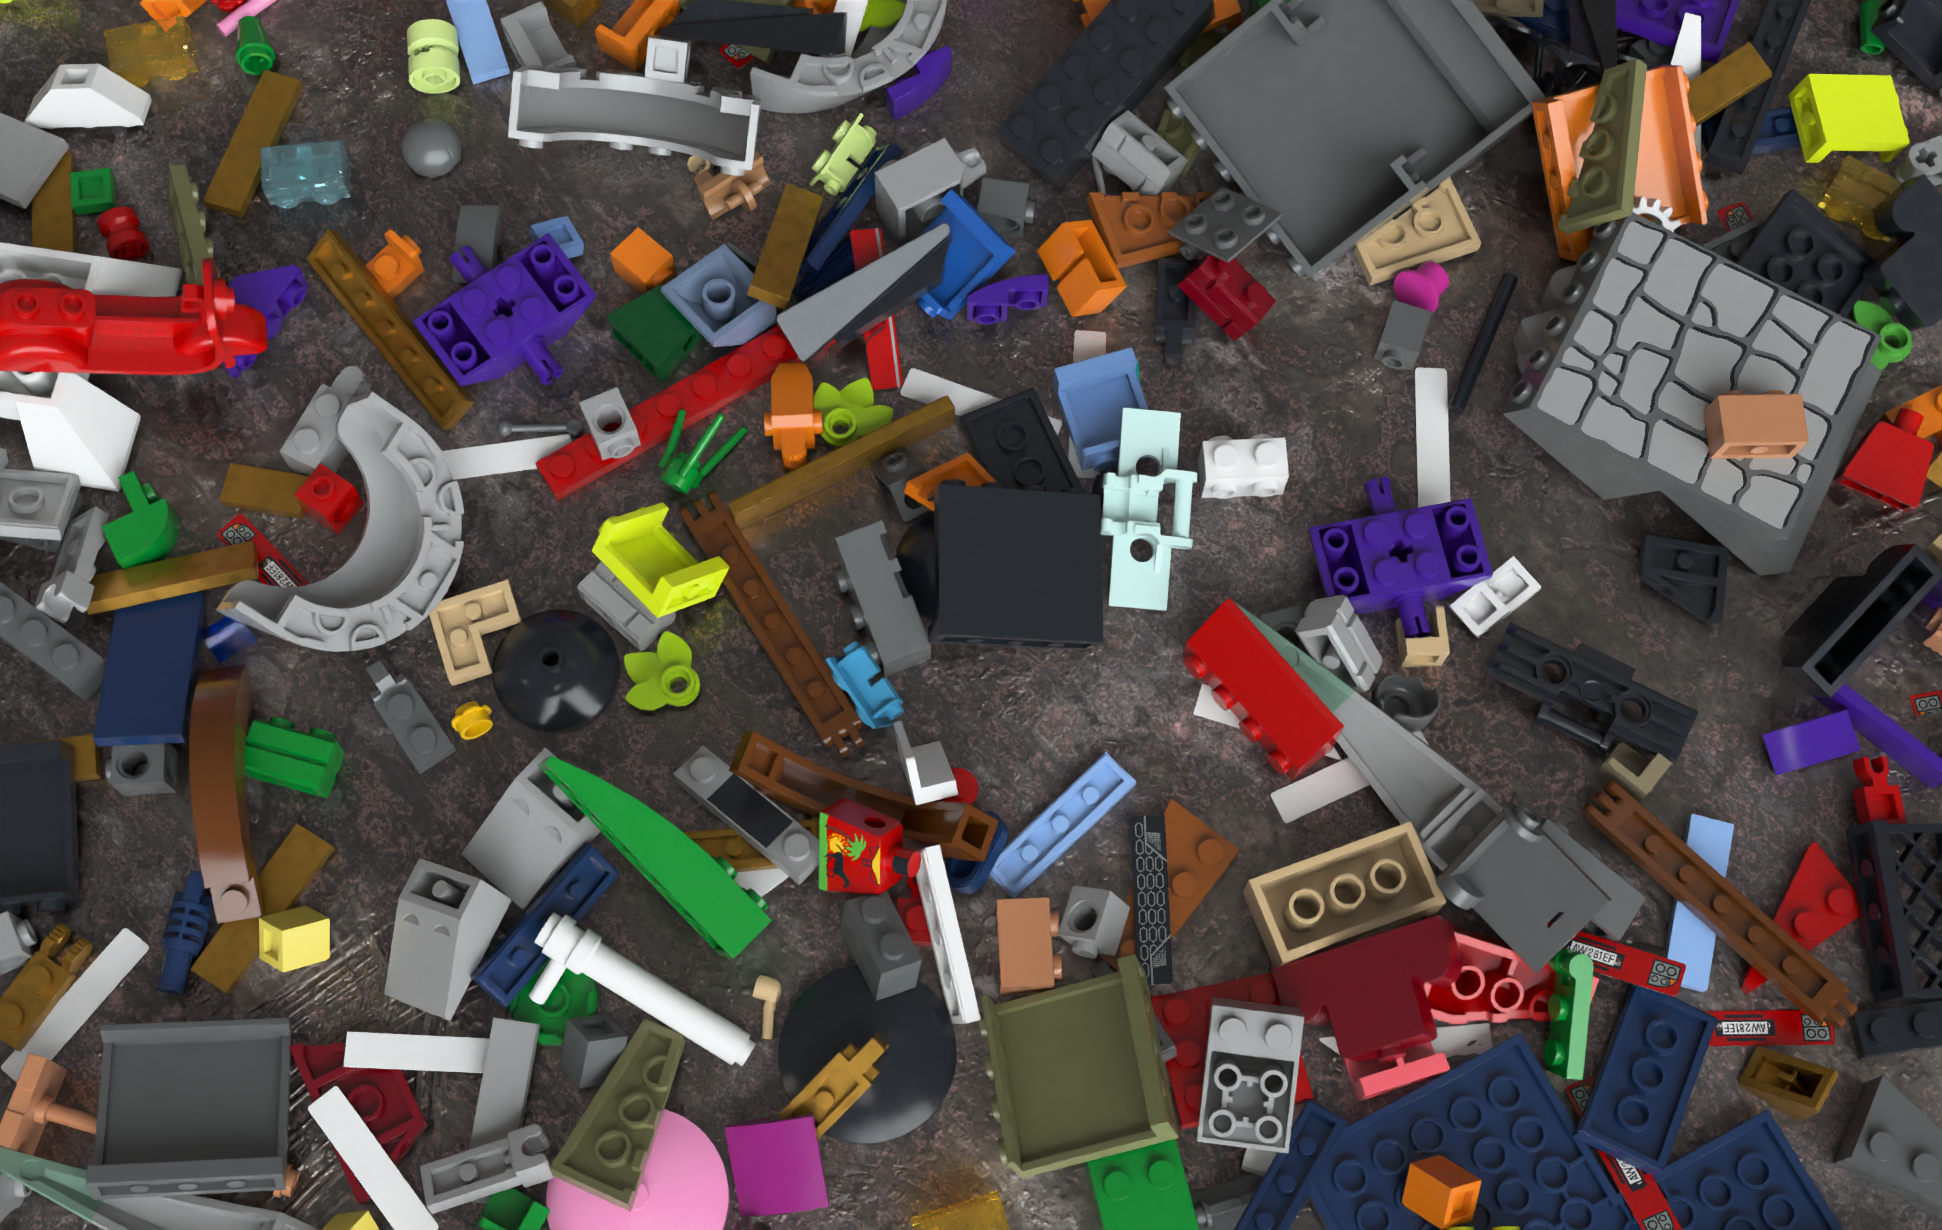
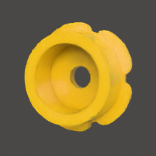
M475 701L465 703L455 711L456 716L452 719L451 726L455 731L459 732L462 739L478 738L492 728L493 722L489 716L492 710L488 705L480 707L479 703Z

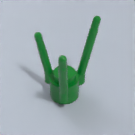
M680 409L665 453L657 464L658 467L663 469L659 479L686 495L691 488L696 490L704 476L747 433V427L741 426L698 470L701 464L697 460L724 420V415L722 413L716 415L690 455L679 451L677 456L674 457L673 455L686 416V411Z

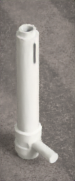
M555 912L550 916L534 943L542 947L541 953L550 957L551 960L529 993L531 1000L543 1005L566 968L577 975L584 973L728 1064L733 1065L735 1062L740 1066L744 1065L756 1045L755 1042L749 1039L751 1036L749 1033L601 942L602 936L588 929L585 932L575 926L577 921L570 916L565 915L561 917Z

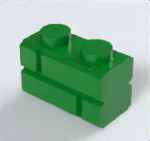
M272 716L269 722L258 719L253 720L246 737L244 754L245 776L327 799L334 785L336 773H338L345 755L344 749L335 741L336 736L319 728H311L309 733L294 730L296 726L294 723L279 717Z

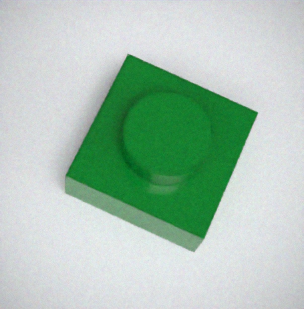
M110 167L70 172L71 207L76 215L103 212L117 207L115 174Z

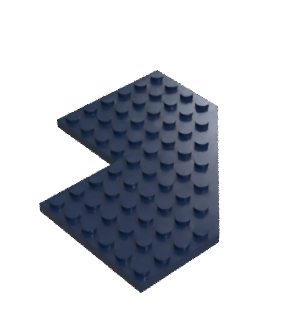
M1521 1033L1346 1127L1308 1195L1326 1230H1441L1405 1207L1402 1203L1410 1163L1441 1155L1482 1180L1473 1221L1454 1227H1474V1230H1492L1493 1227L1518 1226L1520 1230H1641L1622 1193L1615 1192L1587 1143L1573 1137L1577 1127ZM1768 1109L1666 1165L1663 1174L1658 1178L1653 1176L1683 1230H1843Z

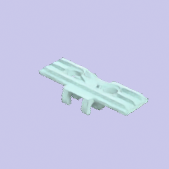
M1135 408L1122 409L1118 475L1116 476V473H1104L1103 480L1104 496L1101 535L1113 536L1108 606L1166 611L1171 548L1192 549L1193 539L1189 538L1192 485L1197 482V473L1177 470L1181 413ZM1142 457L1154 459L1158 465L1157 476L1138 475L1136 471L1138 459ZM1168 483H1176L1172 536L1161 535L1160 523H1157L1159 492L1163 490V485ZM1136 539H1144L1152 546V556L1146 562H1138L1130 554V545Z

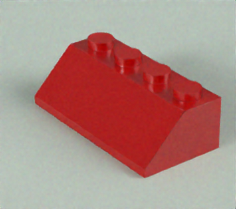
M1231 598L1223 602L1186 642L1182 656L1185 658L1183 662L1187 670L1196 679L1203 678L1212 688L1211 695L1215 702L1223 710L1228 711L1230 709L1240 720L1239 727L1243 734L1251 742L1256 743L1258 741L1268 753L1267 759L1279 774L1284 775L1286 773L1294 781L1332 750L1344 725Z

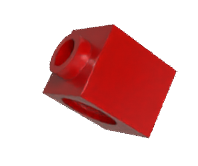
M321 463L294 494L307 515L336 535L342 532L364 505L351 483Z

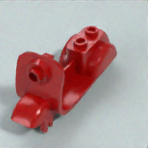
M212 257L203 258L202 260L203 286L185 284L182 286L183 295L180 296L93 295L88 290L73 289L70 286L52 280L35 278L10 280L0 283V371L185 375L213 370L222 362H225L226 368H232L236 364V356L258 354L267 349L266 318L256 308L235 302L234 288L226 287L225 279L218 278V271Z

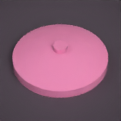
M666 1109L663 1111L631 1212L557 1177H553L548 1181L546 1207L550 1209L547 1215L550 1230H724L730 1206V1187L726 1168L714 1144L690 1120Z

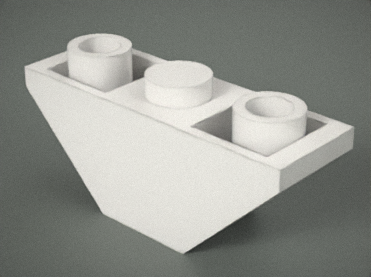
M101 64L59 65L33 98L24 123L36 128L45 129L63 127L94 128L100 126L132 127L144 125L152 100L150 94Z

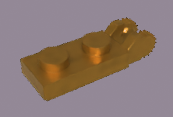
M60 923V925L53 928L42 942L40 951L34 953L0 998V1040L17 1051L21 1052L76 980L75 974L93 949L92 942L86 938L79 939L64 956L62 965L60 966L53 960L62 950L64 944L67 943L72 931L64 924Z

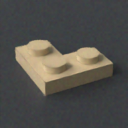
M508 579L441 600L429 614L450 684L455 686L492 674L493 671L482 635L522 622Z

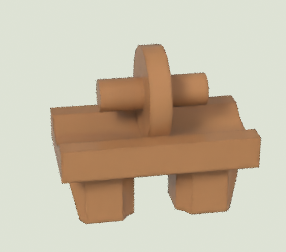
M757 151L754 154L752 171L745 170L744 176L723 173L716 175L712 170L707 169L695 176L694 180L705 211L712 220H715L729 210L731 211L740 204L747 212L756 209L757 205L753 196L771 185L764 169L763 157Z

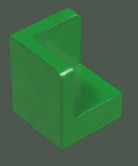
M510 1188L490 1196L476 1223L486 1230H540L550 1209L521 1192Z

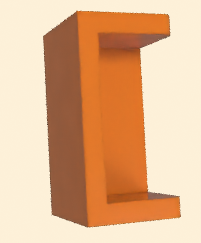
M635 0L611 30L602 24L596 27L595 34L599 50L637 72L646 61L648 37L653 34L660 35V30L664 26L669 25L681 13L679 0Z

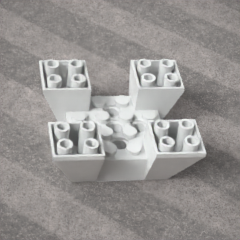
M0 242V283L16 279L35 278L60 282L73 289L88 290L93 295L170 297L176 296L182 276L180 268ZM0 371V418L21 420L34 471L79 475L81 486L120 491L121 483L118 477L125 474L141 416L89 383L90 373Z

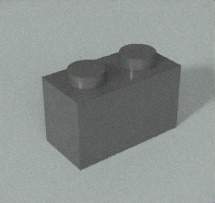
M884 891L876 895L866 894L845 901L840 931L874 1000L878 1001L915 988L922 959L888 892Z

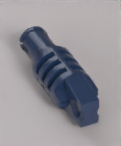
M190 870L184 892L175 891L161 942L162 950L166 951L159 980L155 986L157 991L184 995V987L192 957H197L198 953H201L213 908L212 897H207L209 888H204L201 871Z

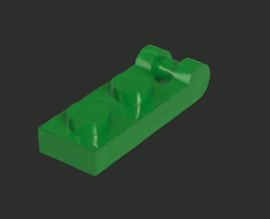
M1563 947L1549 961L1551 969L1555 971L1554 993L1551 995L1548 1003L1551 1024L1549 1038L1544 1046V1058L1547 1063L1546 1070L1566 1079L1583 1080L1594 965L1588 955Z

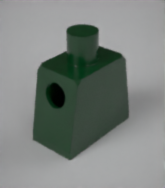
M658 285L606 316L611 335L662 385L700 343L703 336L661 292L663 285Z

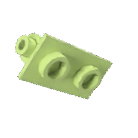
M862 113L851 123L845 119L832 136L836 144L830 152L824 149L811 168L816 171V174L809 185L813 186L820 179L825 183L824 189L831 195L836 196L838 192L845 190L858 170L857 167L847 161V158L850 157L860 165L876 144V131L870 126L865 125L861 127L858 124L864 116Z

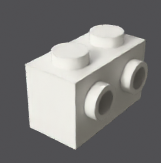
M1259 434L1252 436L1250 439L1233 440L1229 436H1217L1209 439V441H1203L1198 457L1201 498L1227 499L1240 496L1269 497L1283 495L1289 478L1285 437L1274 438L1269 434Z

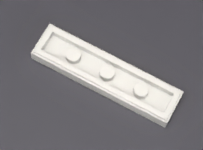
M940 844L915 850L921 855V864L916 874V879L950 1021L952 1024H966L981 1020Z

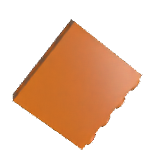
M1660 65L1647 69L1634 196L1645 197L1646 201L1649 198L1661 200L1660 207L1666 206L1673 209L1668 219L1680 220L1681 225L1690 222L1701 225L1708 223L1706 215L1708 198L1701 185L1700 172L1702 170V160L1695 147L1693 134L1696 130V123L1693 114L1689 110L1687 98L1689 92L1688 77L1683 72V67L1679 65ZM1600 83L1531 102L1558 254L1560 258L1578 261L1580 256L1587 250L1594 237L1593 230L1595 226L1570 234L1557 228L1561 215H1568L1572 198L1567 196L1572 179L1579 178L1584 161L1583 158L1579 157L1583 141H1586L1591 135L1595 125L1590 120ZM1643 213L1640 214V216H1642V217H1644V218H1646V219H1648V220H1650V221H1652V222H1655V221H1654L1651 217H1649L1648 215L1643 214Z

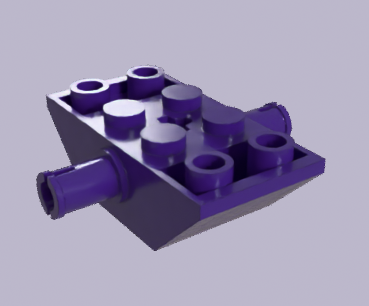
M547 233L490 271L486 269L471 246L461 248L465 254L463 257L458 251H455L450 257V263L455 266L468 285L413 320V324L460 386L499 379L525 361H527L543 385L553 383L549 377L551 374L556 380L559 379L564 373V368L559 365L547 347L569 332L596 298V294L552 236Z
M1381 477V484L1379 485L1377 478L1369 480L1364 484V490L1367 493L1373 516L1314 526L1308 529L1325 597L1347 596L1354 608L1353 612L1358 614L1398 608L1405 639L1415 638V634H1417V638L1428 637L1432 634V631L1429 628L1423 603L1445 599L1493 576L1472 499L1468 498L1400 511L1396 508L1390 479L1388 477Z

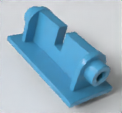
M856 641L843 650L846 656L827 658L826 661L833 670L831 673L833 680L842 690L848 692L856 704L855 711L858 717L866 725L871 726L872 729L893 725L891 720L904 712L901 707L903 701L886 677L880 679L874 685L872 684L870 679L878 674L881 669L866 646L860 647Z

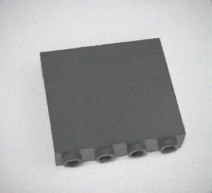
M261 1014L254 1019L235 1020L230 1016L221 1015L210 1017L207 1021H188L179 1017H170L163 1019L160 1023H141L133 1019H122L110 1025H100L99 1032L103 1040L95 1149L93 1165L88 1166L86 1181L93 1200L286 1190L292 1056L289 1049L292 1046V1031L289 1018H281L275 1014Z

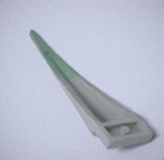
M1234 602L1344 725L1337 739L1338 744L1400 824L1412 822L1426 856L1443 871L1500 813L1503 807L1476 780L1246 608Z
M0 1147V1172L103 1230H320L278 1211L195 1195L93 1200L86 1184L87 1170Z

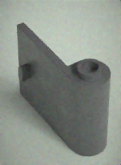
M1507 804L1437 876L1436 883L1442 893L1455 905L1465 910L1473 908L1535 973H1538L1612 899L1539 826L1541 820L1533 810L1524 804H1520L1518 807L1513 804Z

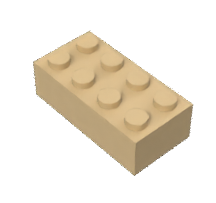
M1411 821L1250 879L1243 890V895L1274 968L1423 919L1424 916L1434 915L1446 903Z

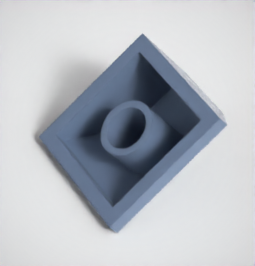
M722 244L661 287V292L713 347L744 345L776 323V306L747 295L754 274L725 244Z

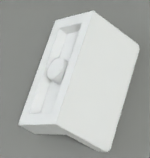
M893 722L901 765L915 805L958 795L956 781L941 742L937 741L911 748L902 722Z

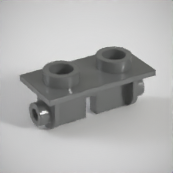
M1252 1173L1191 1193L1199 1230L1234 1229L1263 1176Z

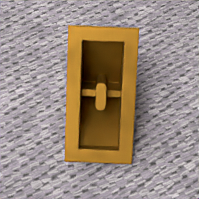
M1757 1046L1738 1084L1741 1088L1798 1122L1819 1113L1839 1074L1834 1069Z

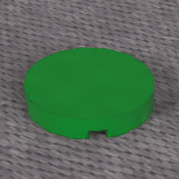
M549 957L508 1006L514 1021L540 1025L538 1044L543 1046H562L567 1020L597 1015L599 994L595 981L584 973L577 975L566 968L543 1005L531 1000L529 993L551 960Z

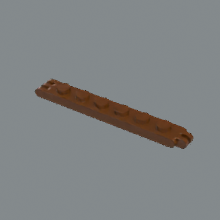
M715 490L706 494L709 503L713 506L712 509L707 510L700 498L692 502L699 515L698 517L693 518L686 506L678 509L680 517L707 560L720 556L730 566L722 584L823 745L827 748L833 744L842 758L850 754L848 747L843 741L844 737L848 736L856 749L865 745L857 731L863 727L860 718L841 688L833 680L829 669Z
M1609 780L1603 786L1604 791L1614 801L1602 792H1597L1592 798L1593 803L1603 813L1589 803L1581 809L1582 815L1813 1021L1821 1023L1825 1019L1831 1026L1840 1030L1847 1021L1834 1008L1836 1007L1848 1017H1852L1858 1010L1857 1006L1845 996L1849 989L1840 979L1615 781Z

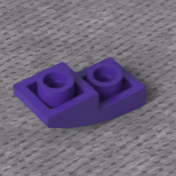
M948 45L938 50L927 51L914 65L913 77L901 78L886 89L887 110L894 121L917 109L944 84L951 73L952 51Z
M1048 274L1010 278L973 292L967 296V321L991 325L998 321H1007L1008 307H1017L1020 310H1034L1038 307H1047Z
M1847 709L1762 734L1775 775L1861 750Z

